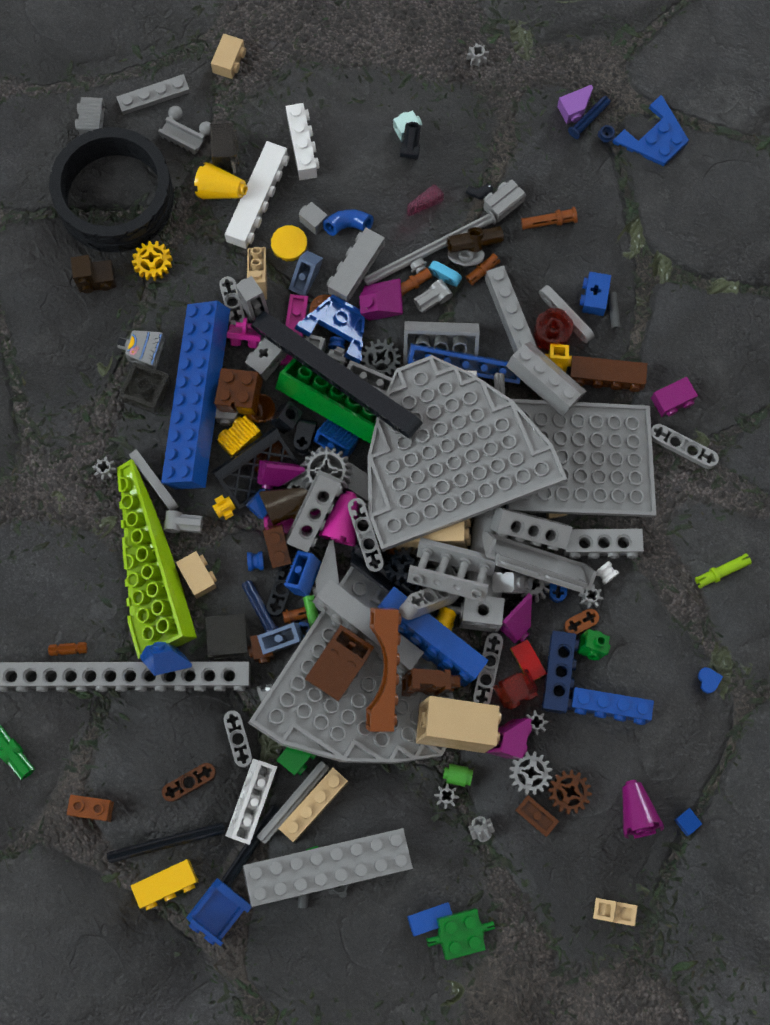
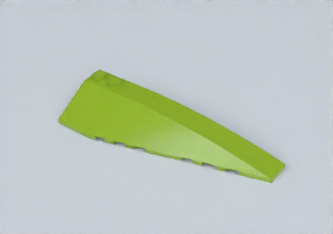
M131 459L117 467L118 491L121 492L119 505L123 514V520H121V528L124 529V537L122 538L124 569L127 570L125 587H128V598H126V604L130 612V616H127L136 654L138 659H140V655L145 647L153 645L155 642H166L178 647L197 638L164 531L134 460Z

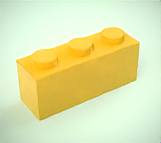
M186 859L131 885V889L139 908H146V911L158 906L157 902L162 899L167 902L176 898L175 893L183 890L186 893L195 889L194 884L199 882L190 860Z

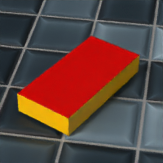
M528 639L510 649L529 684L547 674Z

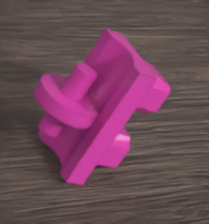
M244 317L243 322H236V325L230 324L227 338H230L231 346H240L242 340H248V347H258L262 336L251 327L252 323H248V318Z

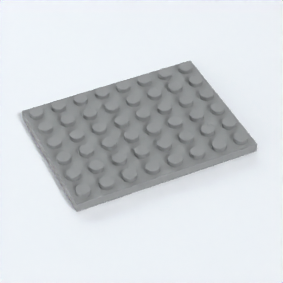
M512 399L553 444L566 474L567 481L506 504L507 509L524 513L656 516L650 406L576 402L562 416L545 400Z

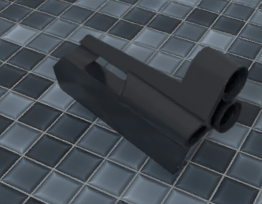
M370 538L365 539L363 543L364 547L368 550L373 549L375 545L374 541ZM357 541L356 546L353 547L350 553L352 556L350 565L387 594L393 587H396L407 597L412 593L423 590L420 586L419 590L412 591L405 582L401 585H398L397 581L392 583L391 579H387L384 567L377 572L370 571L366 566L359 541ZM378 551L366 553L367 557L372 556L370 565L378 568V564L381 562L376 560L374 554H378ZM382 553L383 559H384V560L388 559V558Z

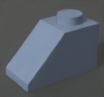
M309 251L304 252L298 259L289 290L306 296L319 273L323 258Z
M291 623L257 635L263 655L300 644L304 638L299 623Z

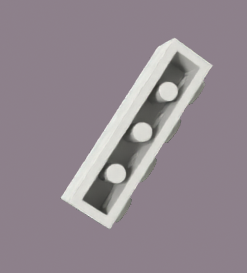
M303 103L286 106V114L299 181L317 178V169L320 167L318 157L314 158V152H316L315 141L311 142L310 139L313 136L312 126L307 124V121L310 120L309 111L304 109Z

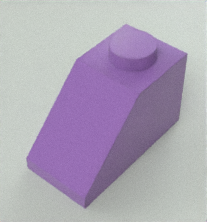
M592 85L559 98L557 107L566 124L576 123L583 117L592 94Z

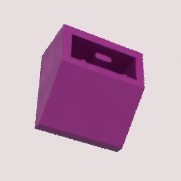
M512 719L499 727V744L486 753L506 759H523L527 752V738L532 731V719Z

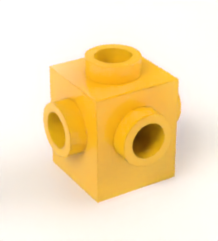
M550 344L549 353L545 355L566 373L567 367H571L572 356H569V345Z

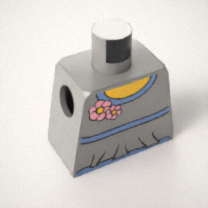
M134 330L131 333L130 339L120 337L117 347L126 350L125 356L128 361L155 372L165 338L161 332Z

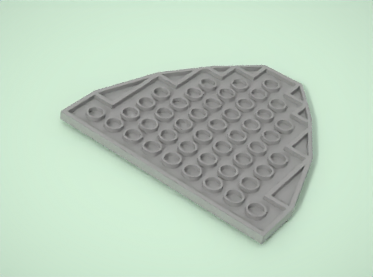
M433 355L395 370L385 395L418 417L423 424L412 438L409 439L378 417L376 419L368 452V514L382 552L567 481L554 446L512 399L474 374Z
M352 566L339 583L341 588L368 609L370 607L377 608L387 595L384 590ZM320 612L248 722L281 746L343 763L396 764L438 758L447 749L445 747L416 743L419 704L427 697L434 696V694L425 695L423 692H414L410 697L402 696V676L405 674L397 671L396 673L399 675V684L396 686L398 705L395 706L397 725L394 726V732H370L366 729V708L373 701L379 690L384 670L383 660L374 650H372L339 701L305 680L333 634L341 625L332 621L331 616L326 612ZM422 656L413 667L417 669L438 670L434 663L426 661ZM445 693L441 696L442 698L454 699L453 693Z

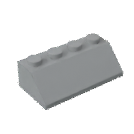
M405 321L403 364H408L407 358L410 343L478 355L479 323Z
M531 342L523 344L511 356L506 365L508 369L562 416L587 392Z

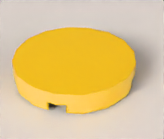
M293 225L283 226L273 233L271 248L274 255L282 260L295 261L307 249V237L299 227Z

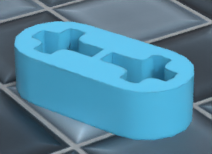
M432 261L428 267L434 277L442 279L451 286L457 287L462 280V276L458 272L440 262Z

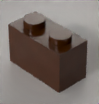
M283 524L264 527L263 534L272 568L291 564L292 559L288 544H286Z

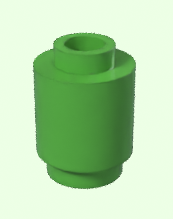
M449 764V767L444 769L443 779H446L448 784L465 787V785L470 786L473 770L468 769L466 766Z

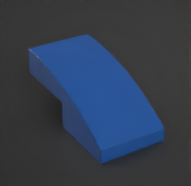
M449 902L407 916L413 937L437 929L438 923L436 918L452 914Z

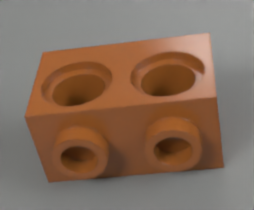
M70 794L66 815L111 822L114 802Z

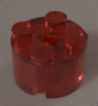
M549 308L538 316L534 328V338L539 347L549 350L550 344H568L574 325L567 312L559 308Z
M528 668L523 669L524 674L522 672L518 674L517 672L498 682L499 687L498 685L492 686L503 708L507 707V709L511 710L520 705V700H530L538 695L536 691L539 689Z

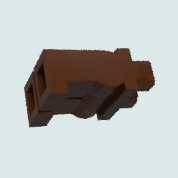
M412 668L402 676V696L410 697L414 692H423L425 695L434 694L436 697H441L445 693H452L454 689L460 688V675H451V670L447 669L441 671Z

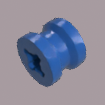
M259 551L256 554L247 552L248 571H253L254 569L264 570L263 551Z

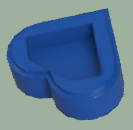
M704 667L698 672L701 689L707 694L714 692L723 678L722 675L708 667Z

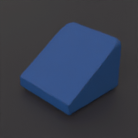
M688 808L674 819L686 836L692 834L702 825L691 808Z

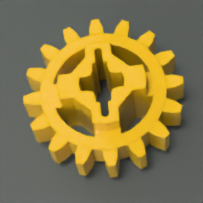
M148 241V245L141 243L142 248L137 247V254L134 253L132 255L135 259L132 260L135 272H139L141 278L145 275L146 280L153 277L154 281H156V276L162 279L163 273H169L167 268H172L171 261L173 259L170 255V250L166 249L165 244L159 246L158 241L155 244Z

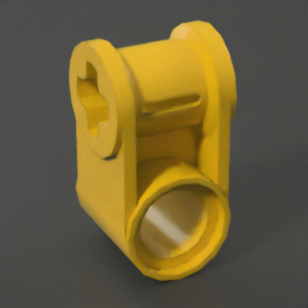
M443 607L439 609L435 619L452 631L456 613L450 608Z

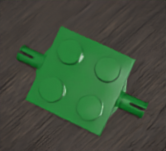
M473 908L436 918L438 936L426 938L428 947L440 944L443 948L444 958L451 960L486 950L483 939L484 932L495 930V926H493V921L482 924L479 920L478 910Z

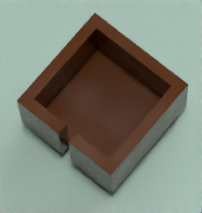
M221 368L214 402L215 406L220 412L236 413L237 409L239 414L256 416L263 379L258 372Z

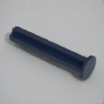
M603 96L573 127L568 128L569 134L574 139H579L580 133L610 104L611 100L607 96Z
M250 580L244 582L242 587L265 631L269 632L279 628L274 624L253 582Z

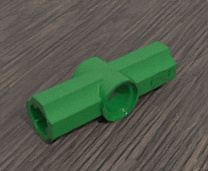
M0 724V758L7 765L9 764L20 780L29 777L36 769L23 754L24 751L15 739L9 736Z

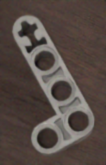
M448 565L445 574L457 576L454 569ZM426 588L410 594L399 607V613H401L403 618L412 620L451 605L460 596Z

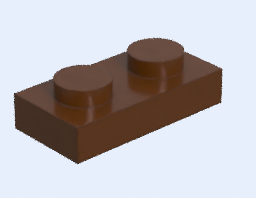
M529 795L526 796L515 810L516 813L545 837L559 823L554 816Z

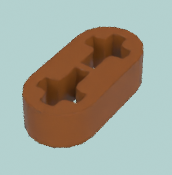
M586 609L569 618L564 624V631L574 633L577 636L594 627L599 621L598 612L594 609ZM587 614L590 616L594 615L593 623L590 620L585 623L583 622ZM570 622H572L573 625L578 622L580 623V625L576 628L575 632L573 629H568V627L570 626Z

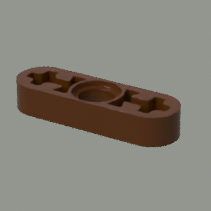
M203 763L171 781L162 789L163 798L169 802H175L207 784L216 776L215 767L210 763ZM205 767L207 769H212V771L210 772V777L202 776L200 778L202 782L199 783L198 778L194 775V773L197 772L198 775L202 774L204 772L203 768ZM185 778H194L195 784L192 788L184 786ZM179 782L184 792L181 793V790L176 791L174 798L167 796L168 788H178L176 783Z

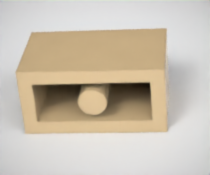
M223 34L211 62L213 73L233 79L234 74L239 71L241 58H244L246 54V48L242 39Z
M197 551L176 562L196 599L217 588L214 583L217 579L212 571H207L205 566L208 563L203 554L199 556Z

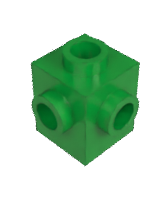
M588 629L580 635L577 653L587 656L590 660H600L610 651V636L604 635L601 631Z

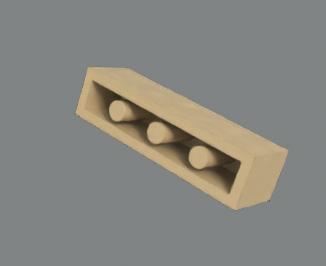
M332 768L278 829L295 843L348 784V780L336 769Z

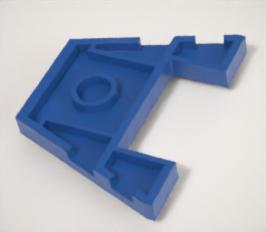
M660 95L650 105L649 109L661 120L639 141L624 129L613 139V144L626 147L632 153L635 151L643 155L644 158L665 166L688 144L689 139L665 99Z
M331 295L295 326V330L309 337L315 325L319 324L350 342L344 357L358 364L361 362L365 317L360 314V309L341 298Z

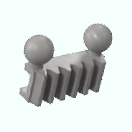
M172 106L168 111L169 117L165 119V125L162 129L158 130V133L162 139L166 138L168 142L172 141L174 145L178 144L180 148L184 147L186 151L190 150L195 155L205 141V137L212 134L213 125L208 121L202 122L199 126L200 132L198 133L175 121L179 120L183 113L180 107Z

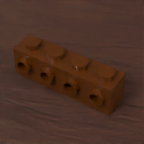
M572 355L569 376L580 386L592 385L594 388L610 387L613 390L629 389L632 392L643 391L646 386L647 363Z

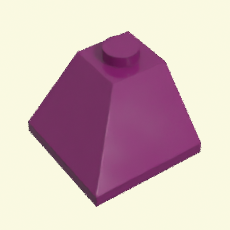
M400 279L364 286L359 296L360 314L368 321L403 314Z
M260 460L257 483L262 485V488L273 489L274 486L279 487L303 473L305 467L298 464Z
M530 593L502 621L500 631L514 644L518 640L523 642L529 635L527 631L531 627L532 595Z

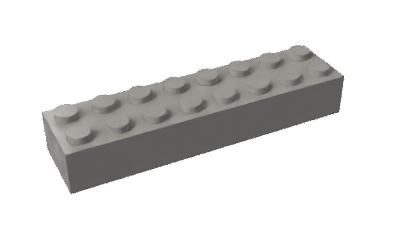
M403 828L242 866L251 908L413 869Z

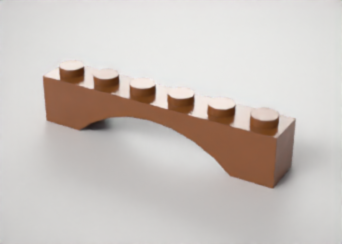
M370 607V629L381 646L384 663L383 677L379 690L373 701L366 708V729L370 732H394V726L397 725L395 706L398 705L396 686L399 684V675L396 673L397 665L400 663L397 645H400L401 636L398 633V625L401 624V613L396 608Z

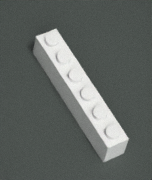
M266 141L247 183V193L240 199L225 232L226 242L247 249L248 245L252 244L255 237L254 231L260 227L261 216L268 209V200L275 193V184L281 180L282 169L289 162L287 148Z

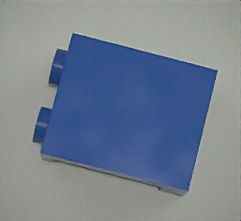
M217 878L186 918L190 922L189 927L193 931L204 933V938L210 944L214 945L217 943L219 946H222V938L242 912L248 913L251 906L247 900Z

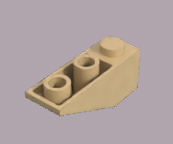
M266 247L248 248L247 278L250 276L254 278L263 291L265 300H267Z

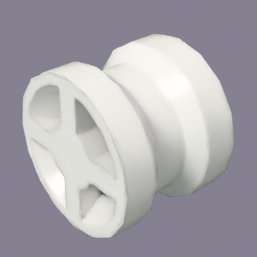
M608 561L597 570L596 576H600L602 583L606 585L619 572L614 570L612 563Z

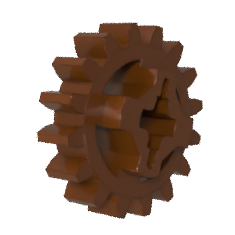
M570 770L568 775L565 771H562V777L556 774L554 776L556 782L550 781L553 788L547 790L552 793V796L548 799L555 801L552 805L553 807L559 806L558 812L566 809L567 815L570 814L571 810L577 814L578 807L584 810L583 803H590L587 796H591L592 793L587 792V789L591 785H585L587 778L581 779L580 772L575 776L573 775V770ZM572 779L569 784L560 783L562 780ZM578 784L582 787L583 795L579 792ZM571 787L574 795L568 797L565 789ZM557 791L561 794V801L557 797ZM572 800L579 802L574 806H568Z

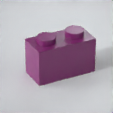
M685 377L654 392L651 400L661 417L666 415L670 417L676 414L678 409L682 407L687 409L694 405L698 395L689 379Z

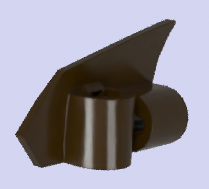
M301 487L260 491L259 495L272 525L274 526L290 518L295 519L308 490Z

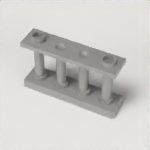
M421 537L417 551V557L421 559L418 567L410 565L407 582L485 602L489 585L484 584L486 575L492 576L494 573L495 560L487 558L484 553ZM428 560L440 563L437 572L425 569ZM448 565L459 568L457 576L445 574ZM467 570L478 573L476 582L464 579Z

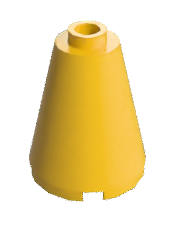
M207 162L204 163V166L198 168L194 181V186H197L198 192L195 191V194L198 198L237 199L246 195L248 186L243 179Z

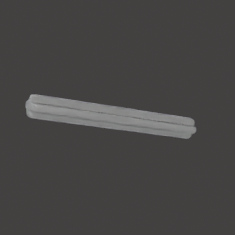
M322 761L319 762L257 835V838L262 843L266 844L283 822L329 770L327 764Z

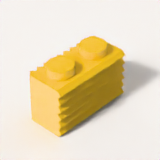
M244 415L242 418L238 417L235 419L229 430L224 429L218 435L217 441L227 454L232 457L262 436L261 430Z

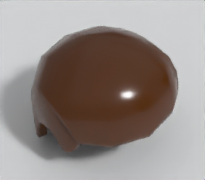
M260 394L256 416L247 415V417L254 423H265L274 416L276 411L275 403L271 397Z

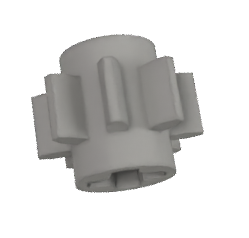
M476 43L475 46L469 47L467 60L471 59V66L480 67L483 63H487L489 51H485V45L482 46Z
M338 346L334 350L330 349L328 355L343 366H346L348 359L344 357L345 349Z
M107 457L104 460L97 459L98 463L96 466H92L97 471L94 474L95 477L101 476L103 482L107 478L113 479V473H117V469L113 468L115 466L114 460L109 462Z
M593 584L591 590L585 589V593L580 592L578 595L582 597L580 604H586L587 609L592 605L597 608L599 606L597 601L603 600V597L599 596L602 590L595 589V584ZM588 595H594V596H595L594 599H592V598L588 599V598H587Z
M536 710L533 711V716L527 714L525 717L532 719V721L535 718L537 722H540L537 728H535L534 724H531L532 731L535 732V736H538L539 730L542 732L546 731L543 725L548 724V721H544V713L537 715Z
M448 783L444 789L438 786L440 793L434 794V797H439L436 805L442 803L444 804V809L447 808L448 804L454 807L453 799H459V796L454 795L457 788L449 789ZM442 792H450L451 801H448L447 799L443 801Z
M483 816L474 818L471 823L472 825L468 826L472 839H478L480 842L489 840L492 836L491 833L495 832L491 819L486 820Z

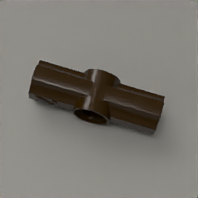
M500 226L483 230L473 227L468 229L467 233L448 236V250L450 253L463 250L478 252L483 249V246L502 243L504 235Z

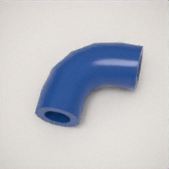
M346 209L330 215L323 221L322 225L329 235L334 236L345 228H356L364 231L365 227L371 229L374 218L363 211Z

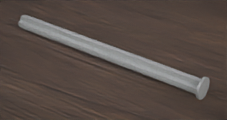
M488 211L487 215L363 278L365 284L371 285L409 266L415 260L423 259L448 246V236L467 233L468 229L473 227L482 229L491 223L496 224L495 216L491 211Z

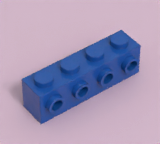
M577 687L572 690L570 710H574L576 714L586 715V713H591L598 718L609 716L614 717L616 721L622 722L632 720L634 721L633 723L645 725L652 720L653 700Z

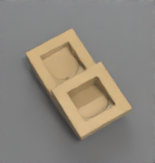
M596 898L593 919L635 926L638 906Z

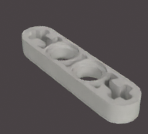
M546 285L539 291V295L544 302L584 343H588L594 338V333L589 326L550 286Z
M656 424L651 428L652 441L706 469H712L718 463L719 456L715 451L662 424ZM661 430V435L656 437V432ZM667 434H669L670 436L665 442L664 439L666 438ZM672 438H678L680 440V446H673L670 443V440ZM690 446L695 447L697 454L690 455L687 448ZM701 451L704 452L702 457L698 459V457L701 454ZM709 456L712 457V461L710 462V464L707 463V458Z
M137 449L129 453V457L134 460L137 468L168 510L178 508L179 506Z
M354 498L348 503V511L366 566L370 571L377 572L384 566L383 555L368 514L366 503L361 498ZM355 501L358 504H362L360 513L363 514L365 512L366 517H359L355 520L354 516L358 515L356 510H352ZM360 520L368 522L369 527L366 531L359 530L358 522ZM370 538L374 541L373 549L368 550L364 547L365 539ZM378 551V554H374L375 559L381 562L378 564V568L370 565L372 556L367 557L366 553Z
M498 633L489 634L485 640L482 656L485 658L492 656L495 658L496 663L494 666L485 665L477 676L473 702L479 703L476 697H480L482 690H478V687L490 689V692L485 691L484 698L487 699V702L484 701L483 704H489L491 701L503 646V638ZM493 637L497 638L499 644H496L494 652H486V649L491 650L492 643L489 640H492ZM483 675L490 676L491 684L483 685L480 678Z

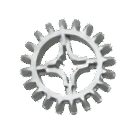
M326 446L325 452L318 448V454L311 451L312 458L305 457L308 463H302L305 471L301 473L304 476L301 479L302 482H307L305 484L306 489H309L313 482L311 476H316L318 470L325 472L326 465L328 466L329 474L337 478L341 476V486L344 489L348 488L345 482L349 483L352 481L349 477L353 475V471L350 470L352 464L346 463L348 461L347 456L342 458V451L336 454V448H333L329 452V448ZM323 460V464L320 467L312 469L317 462ZM330 460L336 461L342 469L331 466ZM322 491L318 494L319 497H321L322 493H324L325 497L328 496V493L326 491Z

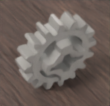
M527 751L523 759L512 761L515 767L509 768L513 772L509 779L515 780L512 786L518 785V792L524 789L525 795H528L529 791L536 795L537 789L542 793L544 791L542 786H549L546 780L552 779V776L548 775L552 768H547L546 766L549 761H542L544 755L538 758L535 751L532 756ZM529 760L526 767H519L522 762ZM537 763L541 765L543 771H540L538 769V767L536 766ZM531 768L535 775L528 778L529 775L525 771ZM518 775L522 776L525 781L524 784L520 782ZM536 779L542 780L539 785L532 787L533 781Z

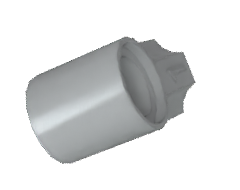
M439 279L427 291L414 298V303L418 310L424 313L436 304L448 301L453 293L445 282Z
M174 510L166 511L163 531L169 533H180V531L201 533L203 516L187 515Z

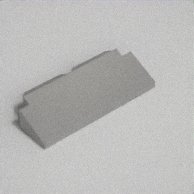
M483 531L482 540L485 555L487 558L495 560L496 566L584 593L585 589L591 590L597 571L586 563Z

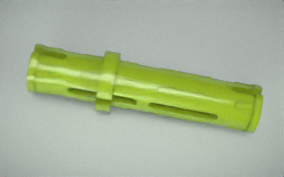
M745 553L717 568H710L709 572L695 577V582L700 584L698 585L700 589L710 583H717L721 578L751 565L750 557L746 558L749 555Z

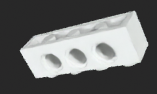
M256 759L252 760L225 836L250 845L277 766Z

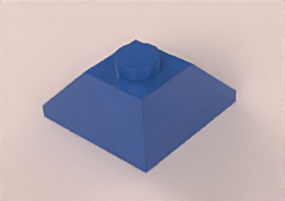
M155 642L153 645L146 646L140 655V659L154 676L192 667V663L178 647L166 642Z

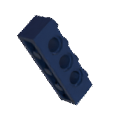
M554 630L551 633L541 711L565 714L567 709H571L572 698H569V691L573 690L574 678H571L572 670L575 671L577 659L573 658L574 651H578L579 640H576V634ZM565 649L568 652V657H560L558 650ZM556 669H564L566 676L559 677L556 674ZM555 687L561 688L563 696H556L553 689Z

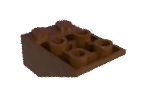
M340 625L305 680L339 701L369 657L374 646Z

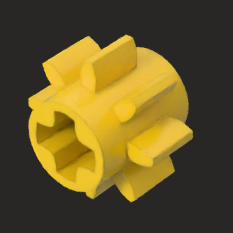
M221 495L214 499L216 504L212 507L219 518L224 516L227 520L234 516L232 511L236 508L230 497L224 498Z

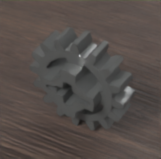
M377 339V344L371 341L370 347H364L365 352H361L363 358L361 364L391 377V372L394 373L397 369L396 367H400L399 360H401V355L398 354V348L393 349V342L388 345L386 339L383 343ZM390 354H391L392 357H393V363H392L391 360L389 359ZM369 357H370V359L372 360V364H371V365L369 364V361H368V358H369Z

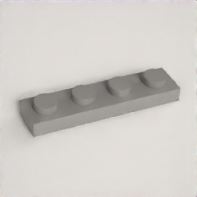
M184 74L117 96L116 98L122 114L125 115L188 94L190 89Z

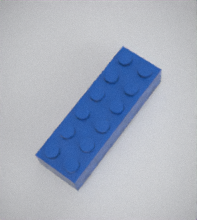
M393 587L377 608H396L399 610L407 596L396 587ZM429 613L412 620H407L401 616L398 632L424 652L422 658L434 663L438 670L443 671L447 669L451 670V675H460V686L465 687L475 680L489 661Z

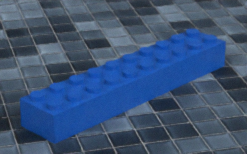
M219 301L187 304L161 480L162 484L173 489L206 488L217 409L214 402L220 371L223 366L230 308Z

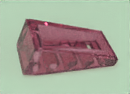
M435 184L407 205V214L411 216L443 202L444 193Z

